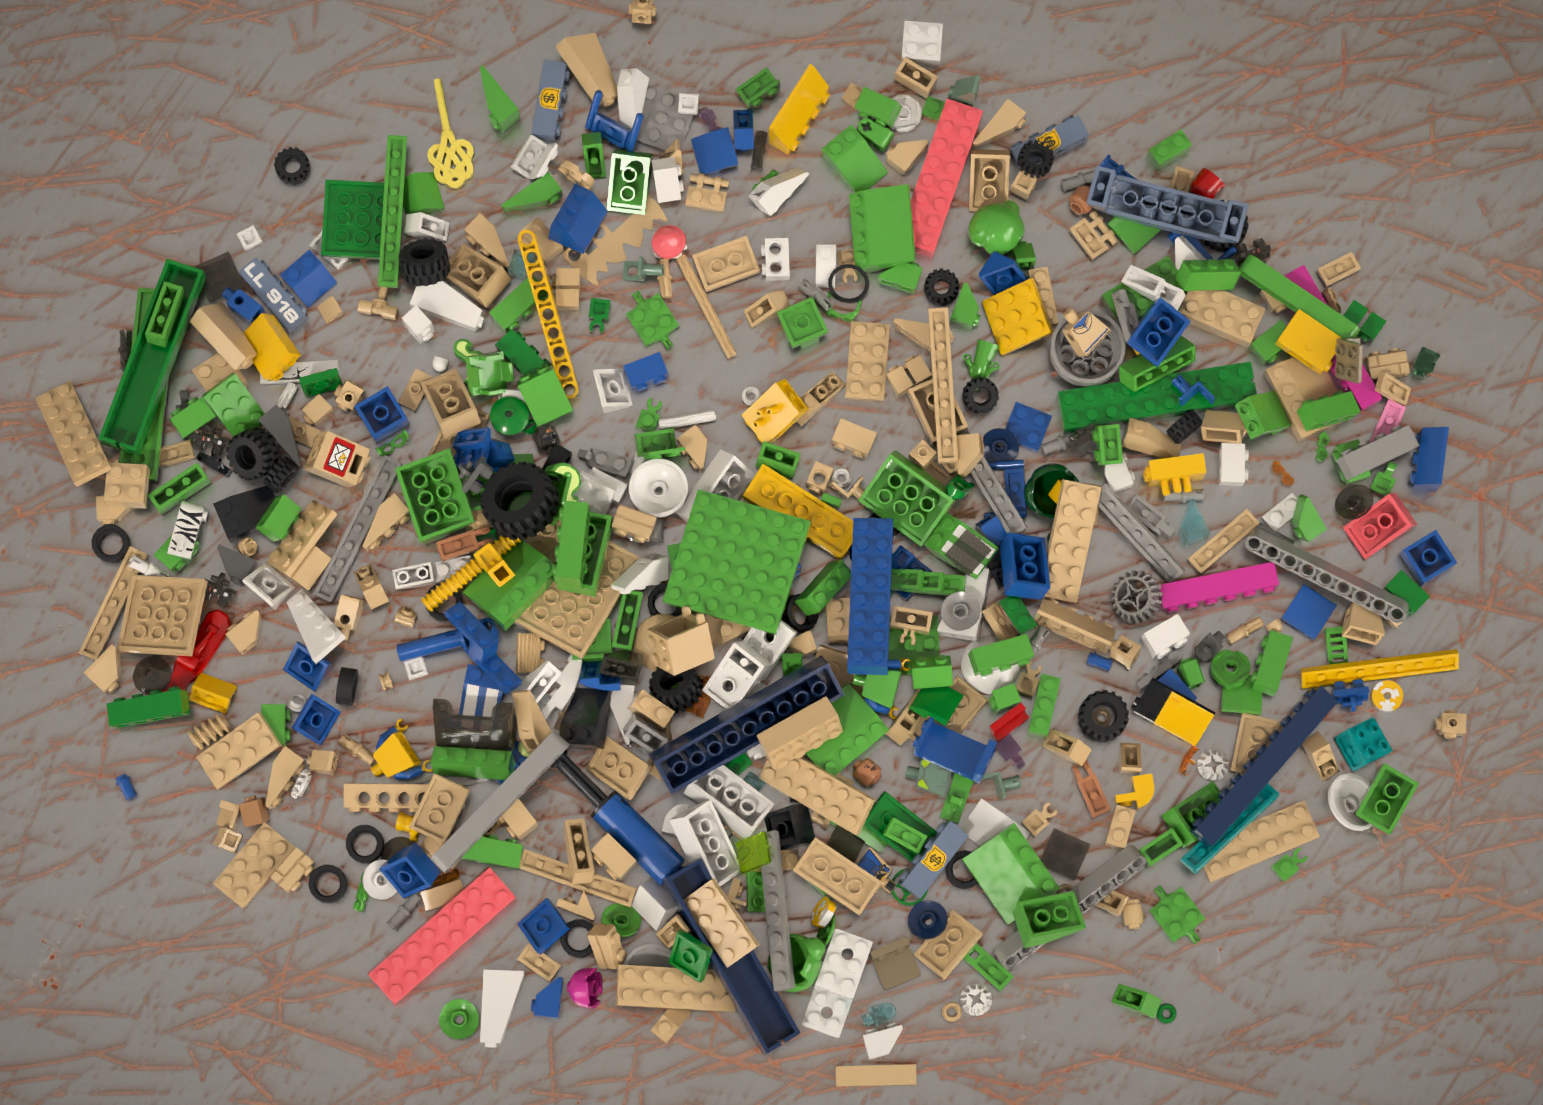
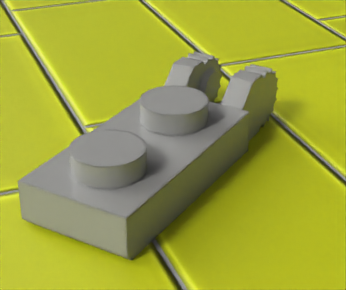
M1178 650L1173 651V653L1171 652L1164 663L1162 661L1158 662L1153 667L1152 672L1149 674L1144 673L1138 677L1136 689L1142 693L1152 677L1158 680L1168 670H1173L1182 661V652Z

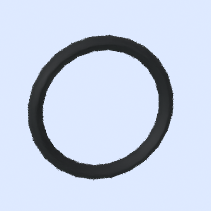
M845 264L832 271L828 279V286L835 298L851 303L860 300L866 295L869 289V279L860 267ZM852 268L863 275L865 288L859 296L850 299L843 298L834 291L832 280L839 270Z

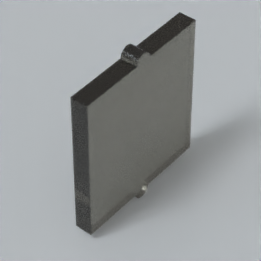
M966 529L946 552L945 556L955 564L956 568L959 567L970 576L990 553L991 549L981 541L980 537L977 538Z
M836 825L826 845L854 863L865 841L843 827Z

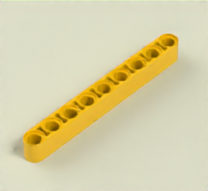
M523 230L518 235V243L553 367L564 391L568 384H572L575 387L573 395H568L565 392L567 398H575L579 394L580 387L539 242L533 231ZM527 233H530L532 236L530 244L523 242V236ZM532 252H535L538 256L535 263H530L528 260V255ZM537 271L543 274V279L540 282H536L533 279V275ZM542 290L548 292V298L545 301L539 299V292ZM547 309H551L554 312V316L550 320L544 317V312ZM554 327L559 331V336L555 339L549 335V331ZM558 346L564 349V355L560 358L554 352ZM563 365L568 366L570 369L566 377L560 374V368Z

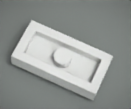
M1291 493L1263 515L1261 519L1268 527L1277 531L1293 518L1297 498Z

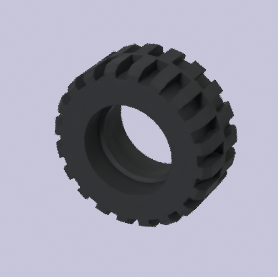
M518 462V464H508L506 468L501 467L498 469V473H493L490 476L491 480L487 481L484 485L485 491L481 493L482 500L480 506L484 517L496 532L510 540H517V538L525 540L529 536L531 538L537 536L536 533L546 530L545 527L553 522V516H556L558 512L556 506H559L560 499L556 485L545 471L533 463ZM524 491H533L530 500L525 506L515 511H507L510 502L515 496Z

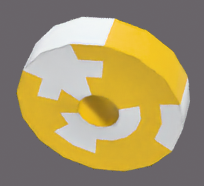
M1381 681L1372 689L1371 701L1379 711L1392 712L1401 705L1403 691L1394 681ZM1384 693H1388L1390 695L1389 700L1384 698Z
M825 896L818 901L811 915L812 925L821 929L829 923L835 912V900Z

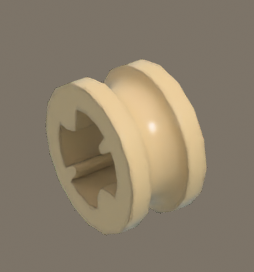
M388 671L384 675L378 674L384 691L388 687L394 688Z

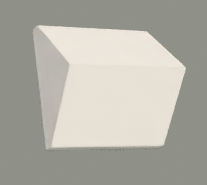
M624 369L593 370L603 414L633 406Z
M264 563L243 579V583L275 611L295 589L291 583L267 563Z
M655 880L640 884L631 905L657 932L680 911L665 884L659 885Z

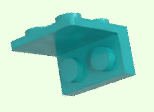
M1374 717L1334 737L1352 772L1393 751Z

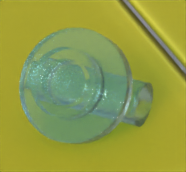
M751 771L743 779L758 792L766 784V782L759 779Z

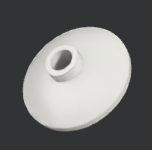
M376 860L370 863L363 873V887L367 894L375 899H388L397 892L379 870L388 860ZM378 876L382 877V881L380 883L377 882Z

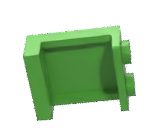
M552 365L541 366L537 369V372L531 375L530 373L524 374L517 381L518 388L538 427L573 411L571 402L567 398Z
M1275 391L1248 396L1235 404L1250 439H1255L1262 434L1270 432L1274 435L1291 426Z

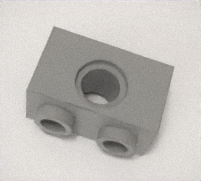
M633 713L623 728L626 737L650 752L657 750L668 742L665 732Z

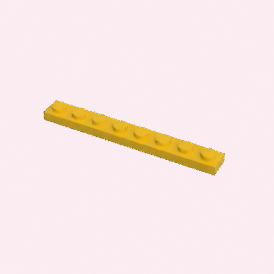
M1457 649L1300 668L1301 686L1304 689L1334 685L1335 682L1340 681L1352 683V681L1357 679L1369 681L1459 669V653Z

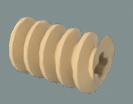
M222 711L221 717L216 713L214 714V721L208 717L207 725L201 721L200 729L194 725L193 733L188 729L186 730L195 747L203 750V743L210 746V739L217 742V735L223 738L225 736L224 731L227 733L232 731Z

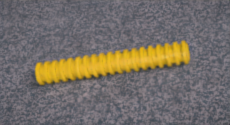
M499 536L500 539L498 541L494 540L495 543H491V545L502 558L501 555L503 553L507 554L506 551L512 550L511 547H516V543H521V540L519 538L517 540H510L509 538ZM471 558V562H466V566H461L459 571L456 570V573L454 575L451 574L449 579L446 578L445 582L442 581L441 585H437L435 590L432 589L430 594L427 593L425 598L421 597V601L429 611H434L433 608H438L439 603L443 604V600H448V596L452 597V593H457V589H462V585H467L469 580L472 581L473 577H477L478 573H482L484 568L476 558Z

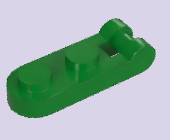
M957 475L946 486L947 495L955 500L957 498L962 499L967 494L969 495L975 485L971 482L968 483L963 479L964 477Z

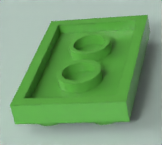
M234 372L202 395L232 436L261 425L258 419L265 413Z

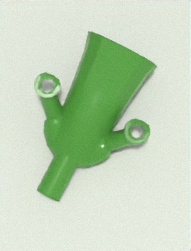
M977 339L974 362L972 363L970 354L965 353L963 355L972 378H988L993 371L999 370V363H992L999 348L998 345Z

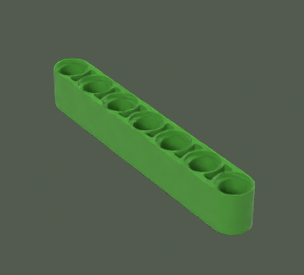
M1249 254L1239 267L1242 277L1294 312L1300 309L1341 338L1356 337L1359 333L1360 328L1355 323L1255 256Z

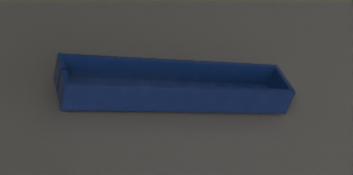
M701 858L696 859L662 880L695 938L713 949L709 961L761 1053L768 1054L781 1046V1042L786 1043L801 1033L777 991H774V986L753 950L727 968L695 922L683 900L712 879Z

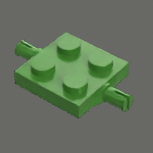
M636 291L638 297L633 293L632 296L638 304L626 315L645 345L648 347L654 342L662 341L667 350L670 347L672 348L674 345L668 336L680 326L660 294L657 293L653 297L644 300L639 291Z
M1159 885V890L1156 887L1154 891L1160 897V901L1149 911L1172 942L1188 935L1195 945L1201 939L1194 930L1199 923L1205 920V917L1182 886L1175 892L1167 894Z

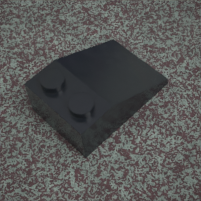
M267 485L232 495L213 503L230 543L259 532L255 527L275 499L274 492Z
M576 688L561 721L559 735L570 744L569 747L604 749L612 691Z

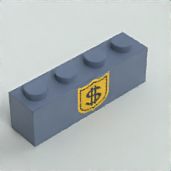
M544 60L531 132L532 135L540 140L555 142L556 136H560L561 125H558L559 118H563L564 106H561L562 99L566 100L567 88H564L565 81L570 79V70L564 62Z
M1073 115L1068 116L1063 120V123L1057 126L1052 124L1045 129V132L1041 134L1038 132L1028 137L1029 140L1023 143L1022 141L1014 143L1009 152L1018 172L1020 171V166L1017 165L1019 152L1025 143L1028 144L1031 140L1033 144L1035 140H1038V144H1041L1043 141L1045 142V147L1048 144L1050 146L1049 150H1053L1054 157L1087 141L1089 133L1079 115L1075 117ZM1035 154L1029 155V160L1032 163L1041 164L1043 162L1040 156Z
M951 821L941 822L935 830L937 832L933 838L930 837L923 845L925 849L922 853L916 854L911 861L913 863L911 867L905 869L899 876L901 880L898 884L915 898L921 899L969 837Z

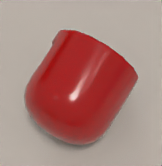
M1202 168L1190 183V193L1214 199L1217 192L1223 190L1226 185L1213 172Z

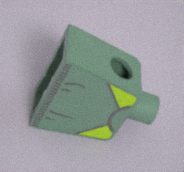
M921 759L919 768L907 766L906 778L917 779L916 789L946 799L951 776L950 770L924 759Z

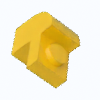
M489 542L473 554L499 588L515 576Z
M1152 774L1132 776L1133 793L1115 795V805L1130 807L1135 802L1136 810L1145 807L1154 794Z

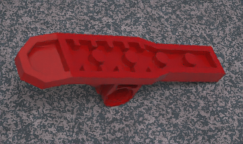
M219 609L206 614L197 631L193 655L177 657L173 673L161 689L162 692H167L168 688L180 687L181 690L186 691L189 685L194 683L197 677L203 673L225 640L226 633L228 632L227 629L231 626L230 618L227 614Z

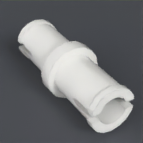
M135 555L129 560L131 563H128V567L143 573V576L165 577L169 575L168 572L155 567L154 563H148Z

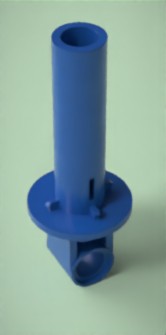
M491 618L479 620L497 639L499 638V630ZM458 629L397 644V653L401 662L457 647L464 648L468 655L470 641Z

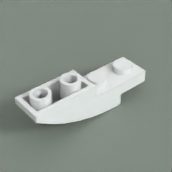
M468 555L444 562H428L394 569L392 572L396 590L436 585L442 581L445 582V579H449L451 574L454 575L456 570L459 571L461 566H466V562H471L472 556Z
M572 654L567 660L569 662L567 666L559 669L562 673L555 682L560 688H555L549 696L551 698L549 702L542 704L540 707L546 722L556 709L562 713L565 711L576 688H578L583 661L572 660Z

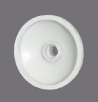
M652 459L641 464L632 474L629 482V494L633 504L639 511L656 516L657 518L666 517L677 512L684 504L688 494V482L684 472L675 463L665 459ZM661 488L663 491L661 494H657L655 490Z
M992 635L979 637L978 642L972 641L965 649L961 659V671L965 681L978 692L989 695L993 690L1014 683L1020 671V667L1016 664L1011 666L1010 670L1000 672V669L992 671L993 674L986 677L974 675L968 653L971 649L999 642V639Z
M1351 773L1340 775L1333 780L1328 790V802L1332 813L1341 824L1355 831H1364L1373 825L1355 814L1370 783L1363 777Z

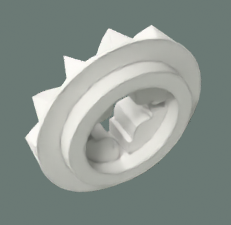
M1209 749L1199 756L1197 768L1203 778L1216 781L1222 779L1228 772L1229 761L1221 751ZM1212 758L1214 762L1221 763L1216 766L1215 773L1212 767H1205V765L1211 763Z
M304 769L300 773L291 792L293 798L297 799L304 794L312 777L310 770Z
M981 984L968 985L960 995L961 1007L966 1013L973 1016L986 1013L992 1003L990 991ZM979 992H981L979 999L984 1004L976 1003L975 1005H973V1007H971L973 1000L971 999L969 994L971 996H976L977 994H979Z

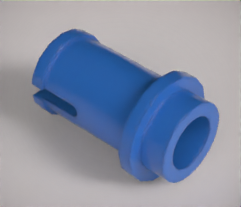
M1095 651L1094 653H1089L1086 662L1090 664L1089 666L1092 667L1094 665L1107 671L1110 670L1113 659L1098 655Z
M126 773L117 777L115 784L119 785L125 800H129L135 797L137 792H135L129 780L130 776H127Z

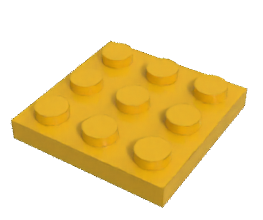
M1033 278L982 301L1001 355L1011 353L1054 333Z

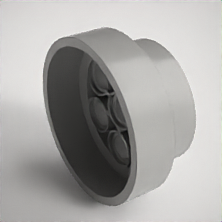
M1083 310L1093 314L1111 331L1091 351L1090 356L1078 357L1063 333V328L1069 323L1064 318L1057 325L1050 342V358L1055 370L1063 379L1077 386L1089 387L1103 384L1117 373L1125 355V339L1118 324L1109 316L1098 311ZM1107 346L1110 348V352L1107 354L1102 353L1100 347ZM1069 352L1072 358L1064 359L1062 353ZM1099 363L1103 366L1104 370L1096 371L1093 365ZM1080 366L1084 369V373L1077 374L1074 368Z

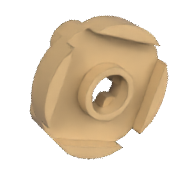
M563 160L557 170L565 175L566 179L572 184L578 182L579 186L590 190L595 180L588 173H583L579 170L580 168L575 164Z

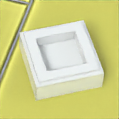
M679 93L678 114L697 115L699 94Z
M254 225L236 233L246 252L263 243Z
M423 656L403 661L409 681L428 675Z

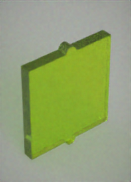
M765 831L736 842L738 855L736 859L739 861L740 873L743 874L771 863L769 851L771 846L768 845L767 833Z

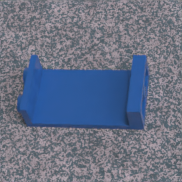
M931 716L929 720L925 719L921 727L923 732L921 736L916 737L913 743V747H915L914 755L980 783L996 751L997 742L989 740L988 744L985 745L934 723L935 719Z

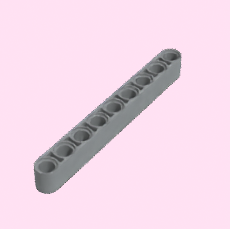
M1255 528L1251 530L1245 541V546L1249 551L1392 622H1403L1408 613L1409 604L1404 599L1262 529ZM1252 538L1258 539L1259 542L1253 541ZM1270 547L1276 548L1277 551L1271 550ZM1288 556L1294 557L1295 560L1289 559ZM1306 564L1311 565L1313 569L1307 568ZM1323 573L1329 574L1330 578L1325 577ZM1341 582L1347 583L1348 586H1343ZM1359 591L1365 592L1366 595L1360 594ZM1377 600H1382L1385 604H1380ZM1395 609H1400L1403 613H1398Z
M553 731L434 853L430 860L444 873L448 872L560 757L570 744L556 731Z
M1129 845L1068 891H1074L1081 914L1083 915L1140 871L1146 864V858L1134 845ZM1016 931L996 947L994 955L1005 969H1012L1044 944L1024 948L1019 931Z

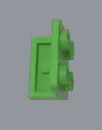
M674 428L634 434L637 456L644 457V460L662 458L661 454H663V457L680 456V451H685V447L676 448Z

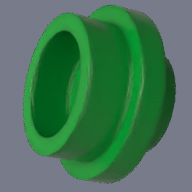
M1164 1003L1159 1006L1156 1016L1162 1023H1171L1176 1018L1177 1012L1173 1005ZM1164 1010H1168L1170 1012L1169 1017L1163 1016Z

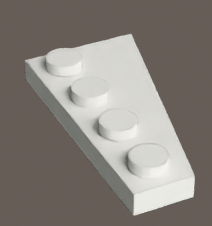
M302 589L287 601L311 658L317 664L346 637Z

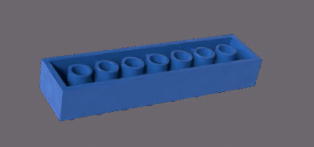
M853 518L848 674L888 675L893 519Z

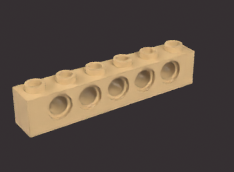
M345 783L344 808H349L350 812H361V808H369V812H381V808H389L388 812H400L401 808H408V812H416L421 802L419 797L421 793L426 792L429 784ZM363 792H367L370 796V800L367 803H363L360 800V795ZM383 792L388 793L390 797L389 802L386 804L380 800V795ZM403 792H406L410 797L409 802L406 804L400 801V795Z

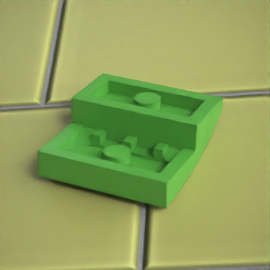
M1115 216L1107 223L1109 228L1114 231L1116 237L1121 239L1134 254L1161 230Z

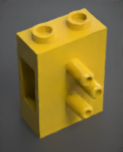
M1299 309L1275 345L1320 375L1323 371L1328 372L1333 362L1331 359L1336 355V341L1341 337Z
M261 313L244 331V335L257 353L253 358V363L265 380L277 381L281 379L289 367L293 366L301 356L274 315Z
M783 379L771 386L741 416L757 435L760 442L773 443L809 409L787 380Z
M1204 453L1150 460L1143 471L1144 482L1148 483V487L1161 486L1164 496L1171 494L1169 484H1173L1175 493H1180L1182 491L1181 483H1183L1184 492L1189 493L1192 491L1191 481L1203 480L1207 473Z

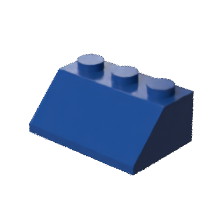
M574 184L551 224L548 239L584 254L606 216L607 209L592 191Z
M1449 427L1422 428L1419 433H1416L1415 438L1419 446L1417 447V452H1414L1412 457V463L1415 464L1414 471H1411L1409 480L1412 483V489L1436 492L1442 485Z

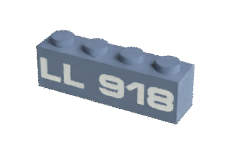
M256 257L238 272L290 334L307 320L305 315L307 311L301 303L297 305L293 301L295 297L288 288L284 290L281 287L282 281L276 274L273 276L268 271L270 267L264 260L259 261Z

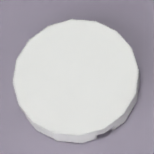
M909 95L892 97L891 99L898 101L903 107L893 127H888L898 133L913 131L919 125L922 118V108L919 102Z

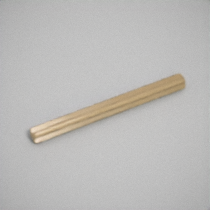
M685 254L676 258L677 263L728 359L734 357L736 351Z

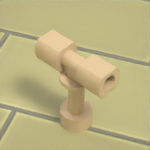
M380 287L377 299L374 298L372 302L360 300L357 309L361 314L371 316L373 313L380 314L383 318L394 321L397 320L399 314L398 307L389 306L388 302L385 301L388 287Z

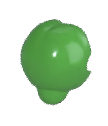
M1007 200L1002 203H992L978 209L972 216L968 228L972 243L978 247H984L989 254H992L994 251L1003 255L1014 249L1025 234L1024 223L1017 203Z
M790 934L795 988L784 991L800 992L812 986L817 980L822 966V956L825 953V945L819 938H808L800 934ZM769 955L767 968L772 975L771 957Z

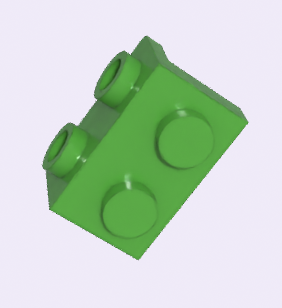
M766 67L737 87L736 92L750 109L753 106L758 107L764 101L763 99L767 96L775 95L779 91L780 81L776 80Z
M1119 424L1095 426V430L1092 431L1093 442H1096L1097 450H1094L1095 461L1098 462V466L1123 463Z

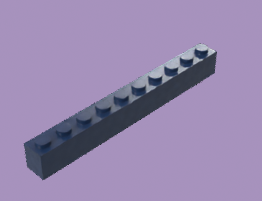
M1323 686L1311 687L1305 693L1306 698L1294 705L1292 708L1294 711L1290 716L1287 715L1281 720L1279 729L1273 730L1267 738L1269 740L1265 745L1261 744L1255 750L1256 755L1252 759L1249 758L1242 765L1244 769L1232 776L1230 785L1219 791L1217 800L1210 802L1205 807L1206 812L1203 816H1198L1192 822L1193 827L1189 831L1206 847L1213 846L1338 703Z

